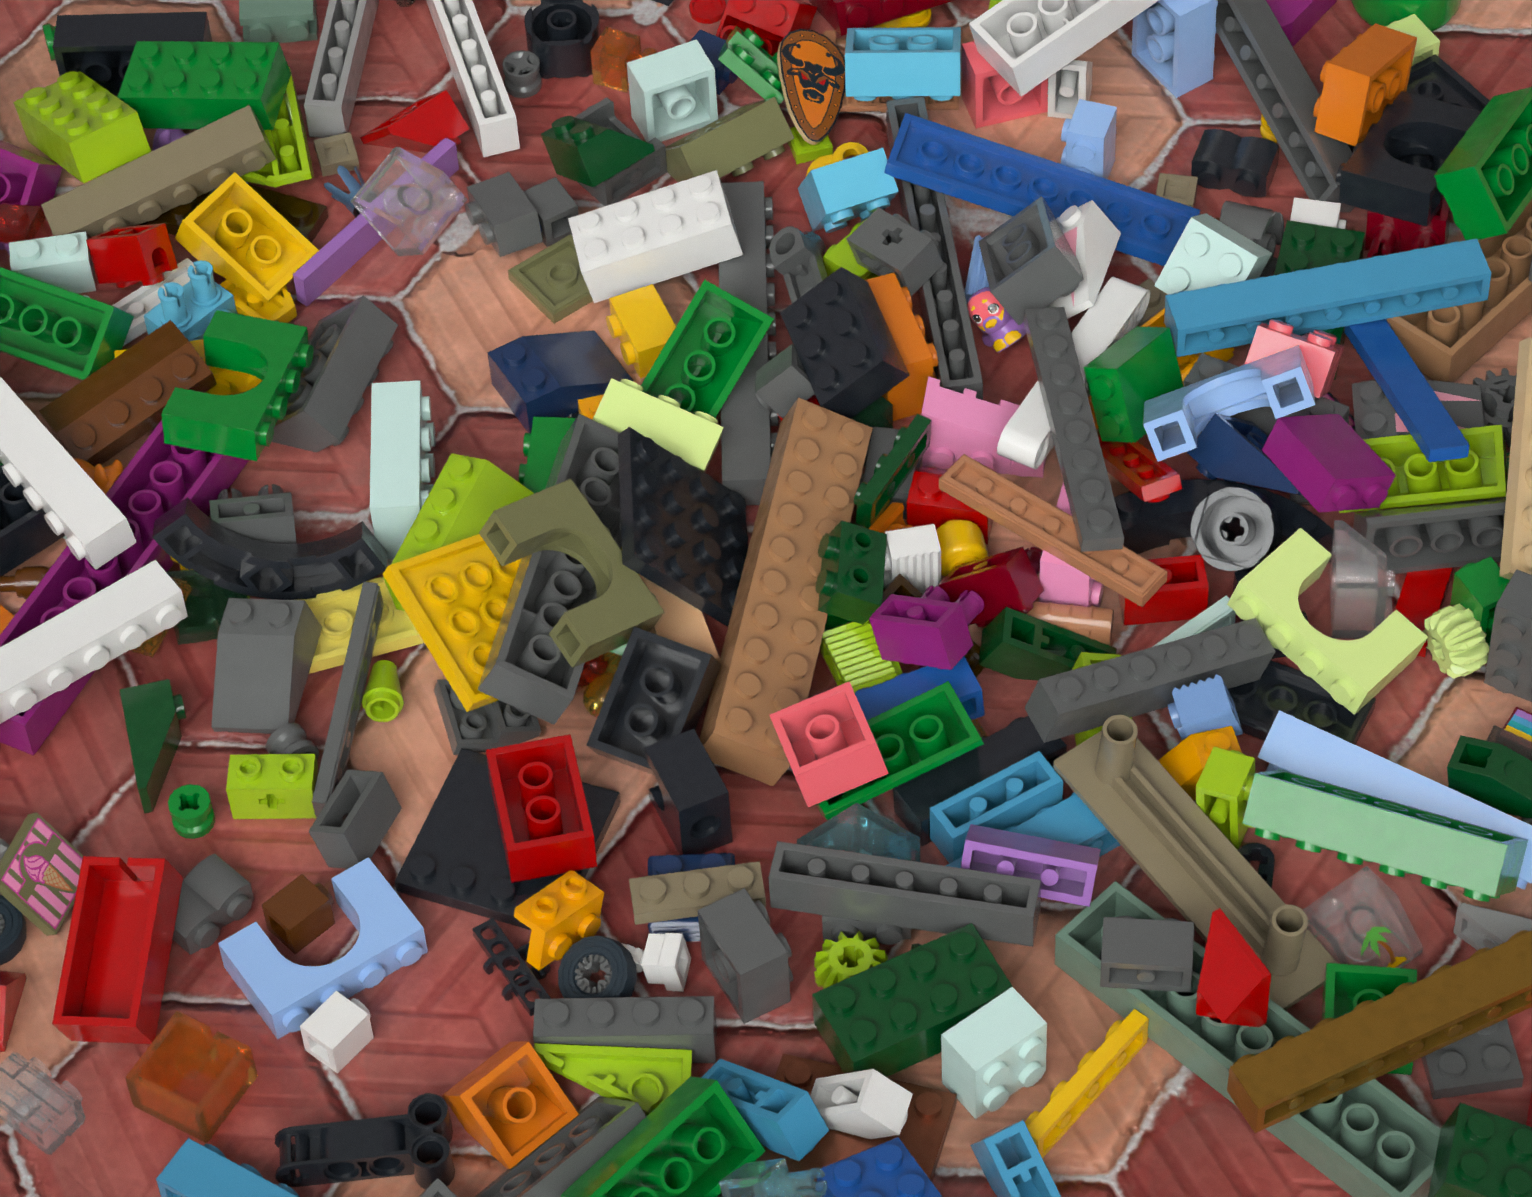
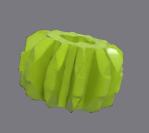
M860 930L853 938H847L841 931L838 936V942L825 939L822 945L823 951L816 952L814 958V967L816 968L814 972L815 983L818 987L825 989L887 961L888 956L885 950H879V943L876 937L863 941V935Z

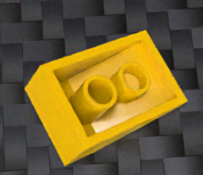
M235 172L182 220L175 236V240L198 261L209 262L215 273L265 303H268L293 279V273L319 251Z

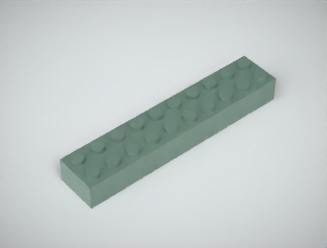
M1116 881L1090 903V907L1084 908L1055 934L1056 966L1124 1019L1133 1009L1148 1017V1037L1234 1105L1236 1104L1227 1092L1230 1066L1244 1055L1259 1054L1272 1048L1284 1037H1296L1310 1030L1270 998L1267 1024L1259 1028L1222 1023L1219 1019L1196 1015L1197 989L1205 949L1195 941H1193L1191 992L1100 987L1103 918L1131 916L1136 919H1165ZM1376 1079L1266 1128V1130L1352 1197H1428L1441 1129Z

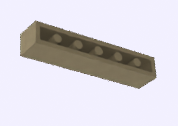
M250 105L45 202L41 206L53 236L86 231L89 239L112 228L138 226L146 221L155 220L161 214L179 205L188 204L196 197L218 188L234 172L242 176L250 171H257L263 168L265 164L276 160V157L260 121Z

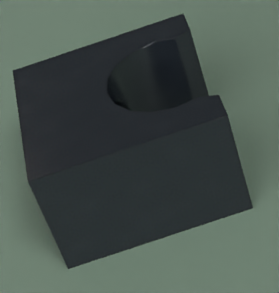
M694 728L644 747L646 760L659 784L648 789L649 798L679 854H703L732 843L729 792Z

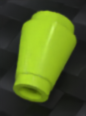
M380 660L372 666L362 698V707L366 711L367 716L372 720L388 722L398 716L404 706L396 665L388 660Z

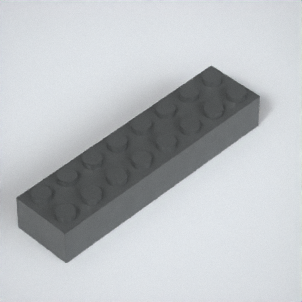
M579 414L561 440L545 489L572 479L579 491L586 496L589 505L603 525L609 529L612 538L621 549L619 432ZM554 550L538 551L521 559L477 689L555 725L573 700L584 663L572 668L549 633L564 612L597 598L595 582L589 571L578 560L570 555Z

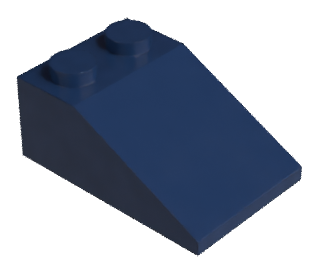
M595 330L522 336L487 352L492 385L528 433L532 431L533 417L566 418L579 411V399L603 395L611 378L619 382L621 379L633 381Z
M1215 413L1198 436L1197 448L1187 452L1198 462L1196 469L1210 480L1220 478L1229 482H1240L1302 495L1262 451L1269 435L1254 422Z

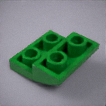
M736 26L724 43L718 60L762 98L769 99L775 97L778 105H780L784 100L778 72L777 52L773 56L761 47L765 41L750 28L743 31Z

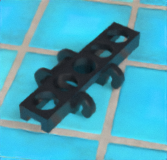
M494 918L472 929L473 936L489 957L483 965L484 971L489 975L493 973V966L496 965L509 983L502 990L504 999L509 1001L512 998L511 993L514 992L528 1014L533 1016L535 1002L528 1001L525 996L528 992L534 990L540 999H551L538 981L547 976L551 970L550 965L548 964L540 971L532 965V968H529L525 963L529 943L515 949ZM491 929L496 937L487 940L481 934L483 931ZM501 944L505 950L495 954L492 949L496 945ZM518 964H520L519 967H518L517 969H515V970H506V969H505L506 967H508V966H510V965H512L513 967H515V966H517Z

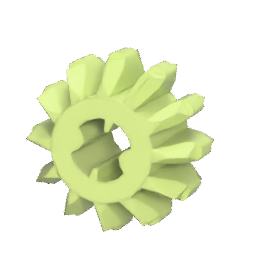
M1460 603L1454 606L1449 605L1434 612L1432 616L1425 619V630H1423V633L1428 636V646L1426 648L1430 650L1432 661L1438 663L1441 672L1447 673V675L1454 679L1469 675L1487 663V653H1489V645L1485 640L1487 634L1482 631L1480 621L1474 618L1473 612L1469 608L1466 609Z

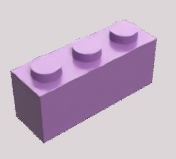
M970 824L965 840L961 868L1041 880V898L1090 907L1101 849Z

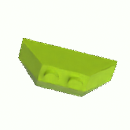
M291 73L274 129L264 130L276 160L265 164L263 168L257 171H250L240 176L246 182L278 187L314 178L305 126Z

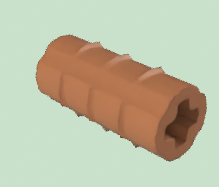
M1034 601L1032 603L1034 607L1028 612V615L1106 645L1111 644L1114 618L1113 609L1056 604L1052 602Z

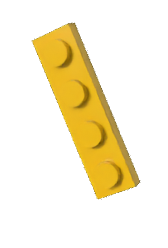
M1133 1009L1123 1021L1120 1019L1115 1021L1109 1028L1102 1045L1096 1051L1089 1050L1081 1059L1077 1072L1069 1081L1062 1080L1055 1087L1050 1096V1102L1042 1111L1036 1110L1027 1118L1025 1124L1042 1159L1147 1043L1148 1017Z

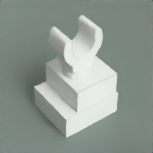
M649 933L645 950L622 943L630 951L636 964L637 973L644 971L648 983L664 984L667 991L684 992L691 956L683 934Z

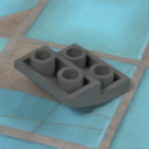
M447 679L437 680L434 693L453 755H458L461 748L480 753L486 752L487 749L519 744L540 735L541 728L536 716L500 700L466 712Z

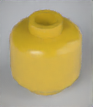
M954 519L947 521L936 530L941 547L942 576L946 577L955 566L988 557L983 533L977 524L968 520Z

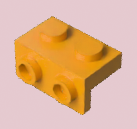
M571 870L515 907L514 917L531 929L526 962L540 971L554 960H561L574 943L585 937L594 936L601 925L600 914L604 891Z

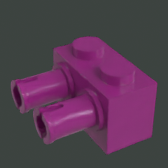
M933 585L929 586L920 598L891 594L869 617L882 660L952 670L973 646L968 625L983 611L984 602L976 592L970 591L968 593V590L963 591L955 602H950L948 594L938 586L934 588Z

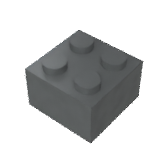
M743 888L698 910L702 960L744 1024L791 1001L790 982L794 980L788 965V958L792 957L791 948L782 933L775 934L770 927L768 912L761 901L754 902L746 889Z

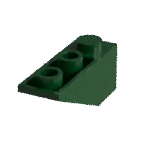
M1460 735L1447 766L1448 787L1506 814L1532 818V761L1503 744Z

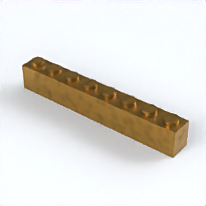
M1532 930L1519 931L1510 937L1507 942L1491 949L1489 947L1479 949L1469 959L1454 966L1444 965L1435 970L1429 977L1414 984L1411 982L1404 983L1398 986L1391 994L1376 1001H1364L1357 1005L1352 1012L1341 1017L1324 1019L1316 1024L1312 1030L1301 1035L1284 1037L1272 1048L1259 1054L1242 1056L1230 1066L1227 1085L1228 1094L1254 1133H1257L1531 1008Z

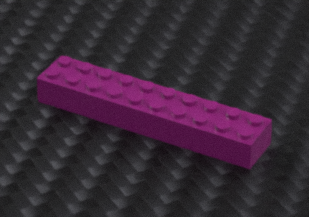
M161 420L105 494L127 518L137 543L96 570L85 557L78 560L69 547L66 546L0 634V647L154 560L167 573L175 562L171 560L170 555L152 538L155 520L187 497L198 509L209 516V501L217 500L221 491L229 489L249 460L164 444ZM96 670L74 681L66 689L57 691L34 704L29 710L20 712L1 723L0 742L34 756Z

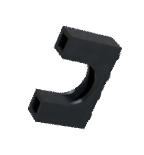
M1401 91L1392 104L1388 103L1385 106L1382 117L1377 124L1372 123L1364 141L1356 144L1348 162L1340 165L1336 175V185L1340 186L1339 203L1428 226L1442 207L1443 195L1439 192L1434 177L1437 171L1407 164L1395 158L1408 154H1427L1447 159L1481 111Z

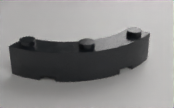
M1190 479L1181 480L1182 489L1170 493L1167 499L1160 502H1143L1131 491L1114 497L1124 534L1123 546L1137 554L1169 545L1171 539L1192 537L1191 520L1196 507L1213 492L1227 487L1249 488L1259 491L1277 506L1282 521V537L1279 546L1298 529L1302 528L1332 554L1334 530L1303 506L1258 487L1223 480ZM1240 520L1238 523H1230L1229 530L1235 533L1234 540L1237 536L1244 534L1245 528L1240 526Z
M187 497L154 522L152 538L183 567L188 570L193 569L213 580V584L221 588L258 598L277 600L316 598V594L328 593L338 589L342 591L351 589L363 582L369 581L387 568V551L363 521L342 533L319 541L297 544L269 543L254 540L224 528L198 509Z

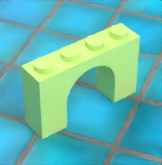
M1300 528L1239 581L1227 605L1244 621L1256 618L1274 648L1279 649L1305 675L1311 677L1330 693L1337 703L1343 705L1355 715L1415 660L1428 636L1398 610L1389 615L1371 633L1356 640L1334 639L1322 634L1311 626L1301 612L1298 596L1320 578L1332 554Z

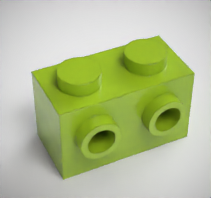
M1213 747L1196 784V804L1233 846L1239 850L1248 827L1255 828L1242 824L1255 774V758L1246 756L1239 751H1228Z

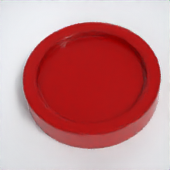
M691 0L689 4L690 16L702 24H712L720 21L726 8L725 0Z

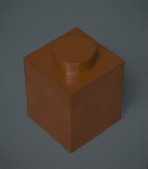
M303 874L262 904L267 929L294 954H297L335 924L331 906L334 904L331 894L322 884L317 883L314 885Z

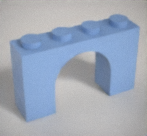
M1294 346L1145 401L1143 425L1157 461L1159 462L1197 448V436L1203 431L1215 413L1230 417L1255 408L1271 407L1275 419L1315 405L1313 381L1300 346Z
M369 857L331 878L336 903L359 932L358 939L353 948L339 960L322 966H303L293 963L280 954L257 922L218 943L224 968L277 1040L290 1032L299 1031L300 1025L335 991H338L348 999L365 988H372L378 985L384 977L401 967L414 964L422 955L428 952L424 927Z

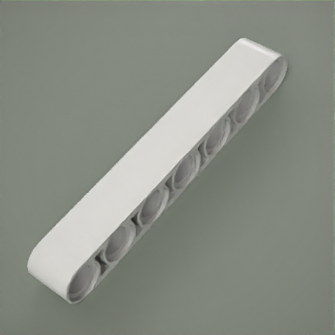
M1114 276L1111 277L1097 296L1094 306L1087 310L1072 331L1071 335L1087 396H1089L1090 392L1084 367L1139 324L1149 304L1150 290ZM1038 381L1006 424L997 446L998 455L1032 469H1038L1054 446Z

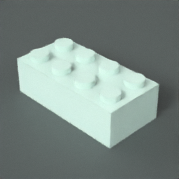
M420 380L372 383L370 513L374 536L387 551V559H394L434 486L428 483H431V477H435L434 453H428V451H431V447H434L436 443L434 422L427 423V421L431 420L430 396L423 397Z

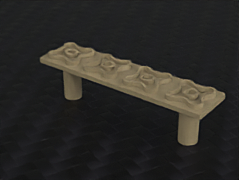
M1125 715L1109 717L1104 722L1102 731L1055 759L1053 765L1055 771L1188 922H1194V929L1206 943L1212 912L1221 908L1271 973L1269 998L1286 1011L1323 986L1326 963H1339L1307 929L1308 918L1305 912L1295 905H1286L1137 738L1138 728L1131 718Z

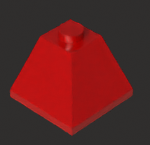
M443 90L415 101L361 136L360 139L363 144L427 153L444 138L455 142L457 146L462 142L459 136L470 128L447 90Z

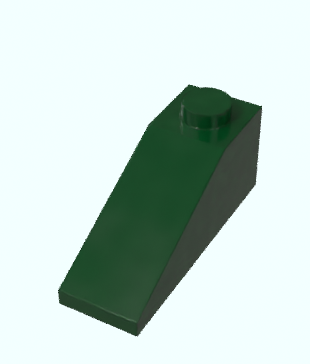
M1005 607L982 630L979 665L1015 679L1039 681V679L1072 670L1081 652L1116 654L1117 648Z
M170 679L119 689L137 788L144 814L154 810L182 738L179 720L187 718L182 694L173 695Z

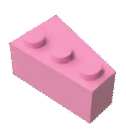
M928 376L922 416L932 420L930 446L922 456L923 466L940 469L950 468L965 454L996 473L1043 478L1046 458L1038 469H1032L997 454V446L1003 429L1020 405L1005 400H1000L999 405L976 398V391L964 388L963 393L946 389L940 387V380Z

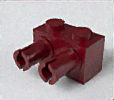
M1445 198L1442 200V207L1428 226L1367 211L1365 250H1369L1367 258L1447 244L1451 210Z
M1019 547L955 566L938 586L948 594L950 602H955L965 590H968V593L974 591L982 598L984 609L969 625L976 624L977 627L987 626L1005 607L1026 614L1033 609L1032 603L1044 591L1037 576L1040 573V559L1043 551L1037 547H1031L1030 550L1029 548L1024 550V547Z

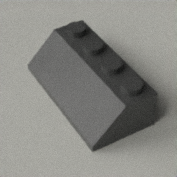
M364 295L318 321L308 340L309 344H312L314 348L311 365L309 368L304 367L298 391L296 394L291 393L285 417L283 420H278L274 427L272 442L317 453L330 445H339L348 435L350 428L347 425L351 417L362 407L364 403L362 395L366 387L378 376L379 370L377 366L381 358L392 348L394 342L391 338L398 326L396 322Z
M1506 497L1355 513L1352 542L1361 577L1461 567L1468 563H1477L1490 556L1495 562H1501Z
M599 1096L581 1110L577 1117L513 1168L504 1172L475 1197H561L560 1195L647 1116L638 1102Z

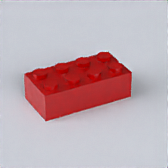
M83 856L52 1024L69 1040L131 1044L155 1043L183 876L165 858L128 857L126 864L120 857Z

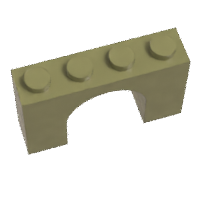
M572 479L494 510L479 532L501 566H505L538 551L554 550L570 555L589 571L596 585L597 598L564 612L549 633L572 668L627 644L634 627L650 632L664 614L656 596L649 591L638 573L622 564L621 549L612 538L609 529L603 525L589 505L586 496L579 491Z

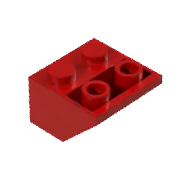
M728 0L716 36L727 40L736 26L743 31L750 28L765 41L761 47L773 56L778 52L779 43L789 32L799 29H810L818 7L801 0Z

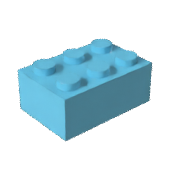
M961 27L847 28L845 47L846 97H854L858 101H872L879 96H892L894 100L915 98V96H930L933 100L945 101L952 99L953 96H960Z

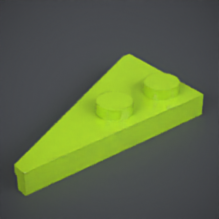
M534 1043L535 1051L548 1069L603 1097L638 1102L646 1116L691 1076L692 1050Z

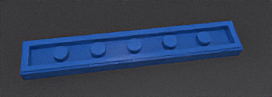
M1383 319L1345 326L1344 333L1428 462L1468 457L1469 443L1387 320Z

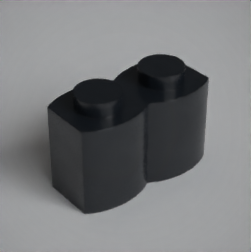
M1204 130L1192 160L1191 176L1198 177V185L1207 189H1230L1246 197H1265L1278 166L1279 145L1265 138L1240 137L1226 130Z

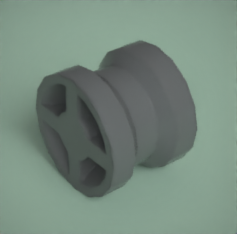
M524 50L512 52L504 58L502 67L505 75L506 91L516 98H527L537 94L542 86V78L539 73V58L534 53Z
M289 723L279 727L270 735L266 743V750L269 754H315L316 760L319 757V749L311 740H306V732L298 723Z

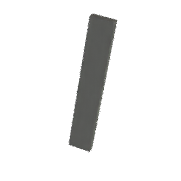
M363 582L312 799L316 818L346 772L384 607L378 583Z

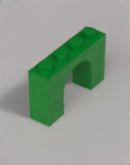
M216 310L203 334L206 365L248 373L258 377L262 382L251 390L235 395H214L175 387L161 413L164 444L258 461L264 447H269L273 440L274 427L277 421L283 420L285 417L291 393L296 394L298 391L304 367L309 368L311 365L314 348L308 342V329L305 326Z

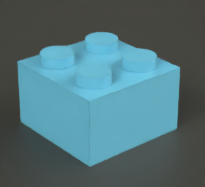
M884 148L811 170L797 189L812 231L824 228L826 233H831L846 227V221L860 217L863 222L878 207L883 210L891 205L890 201L899 190L894 177L884 173L888 161Z

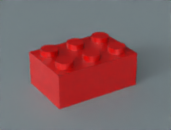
M571 734L487 749L486 757L489 780L511 883L567 873L571 870L577 871L597 867L594 833Z

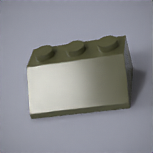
M775 97L749 103L666 146L667 172L677 183L717 170L719 178L730 172L733 177H736L754 168L752 161L762 155L764 160H768L784 152L783 144L794 139V136Z

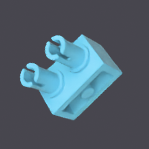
M203 260L193 262L196 275L194 267L190 265L187 270L190 281L184 286L175 282L165 283L164 287L167 296H165L164 289L162 287L159 288L158 297L161 303L143 315L148 335L171 320L189 341L201 340L216 310L237 314L234 295L214 281L213 267L209 262Z

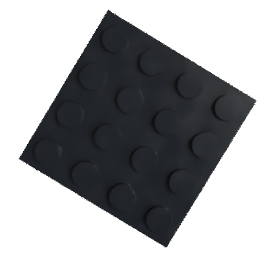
M628 427L618 434L622 564L728 627L748 551L745 498L736 491H732L717 482L710 475L685 462L680 456L674 455L656 444L651 438L645 437L631 427Z

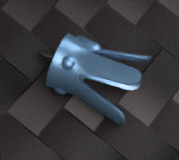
M338 166V174L351 193L347 194L329 182L323 185L333 194L331 197L346 205L347 209L357 217L378 197L366 187L357 166L354 167V170L361 185L344 166Z

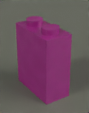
M1339 414L1280 417L1277 419L1262 448L1267 457L1318 512L1379 508L1386 499L1388 490L1396 477V474Z

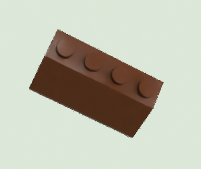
M169 320L39 410V412L73 458L85 460L96 466L97 464L102 465L154 429L162 420L161 413L175 387L205 393L217 385L213 373L190 341Z

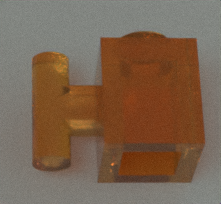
M605 27L590 51L593 83L628 93L627 63L655 54L657 51L654 48H646L641 53L639 35Z

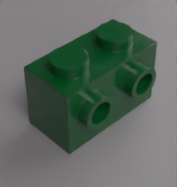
M842 520L829 534L826 533L822 537L818 548V556L822 558L821 572L818 575L815 586L816 592L819 593L818 611L862 625L869 620V617L883 603L886 534Z

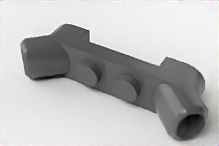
M793 226L781 229L774 236L769 247L773 267L784 276L791 303L828 277L822 260L826 250L824 241L814 232L805 231L802 233Z

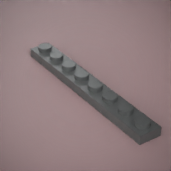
M1065 308L1025 309L1023 322L1081 552L1123 549L1124 534Z

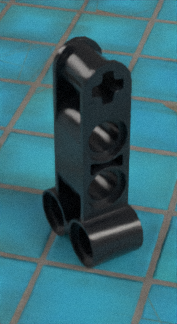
M426 1093L413 1099L408 1106L407 1114L284 1128L275 1135V1145L279 1148L280 1167L276 1170L275 1179L278 1183L286 1184L289 1187H302L414 1174L416 1182L423 1189H426L437 1178L448 1186L454 1179L455 1168L449 1146L453 1136V1129L446 1101L441 1096ZM431 1120L436 1121L435 1123L430 1125H423L424 1123ZM292 1136L295 1137V1144L291 1142ZM429 1160H439L433 1164H425ZM295 1169H299V1177H296Z

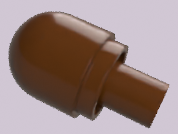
M28 566L17 569L14 576H0V592H16L19 598L27 599L50 568L45 566Z

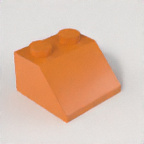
M510 1041L442 1095L466 1132L506 1169L513 1168L579 1115L529 1041Z

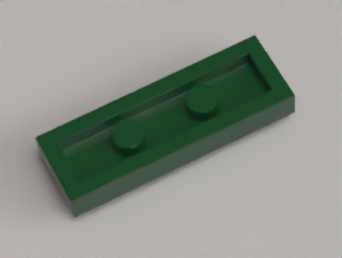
M917 414L908 427L902 426L898 431L890 453L888 455H881L876 463L873 477L868 483L862 482L856 491L853 502L857 505V524L869 529L883 513L930 446L932 420Z

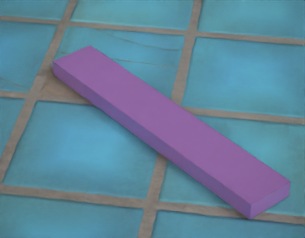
M448 138L440 141L293 273L297 301L308 307L457 172L459 165L456 143Z

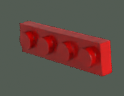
M1098 435L1107 472L1143 502H1160L1167 499L1170 493L1182 489L1179 473L1165 462H1158L1156 456L1138 441L1135 443L1102 441L1101 436Z

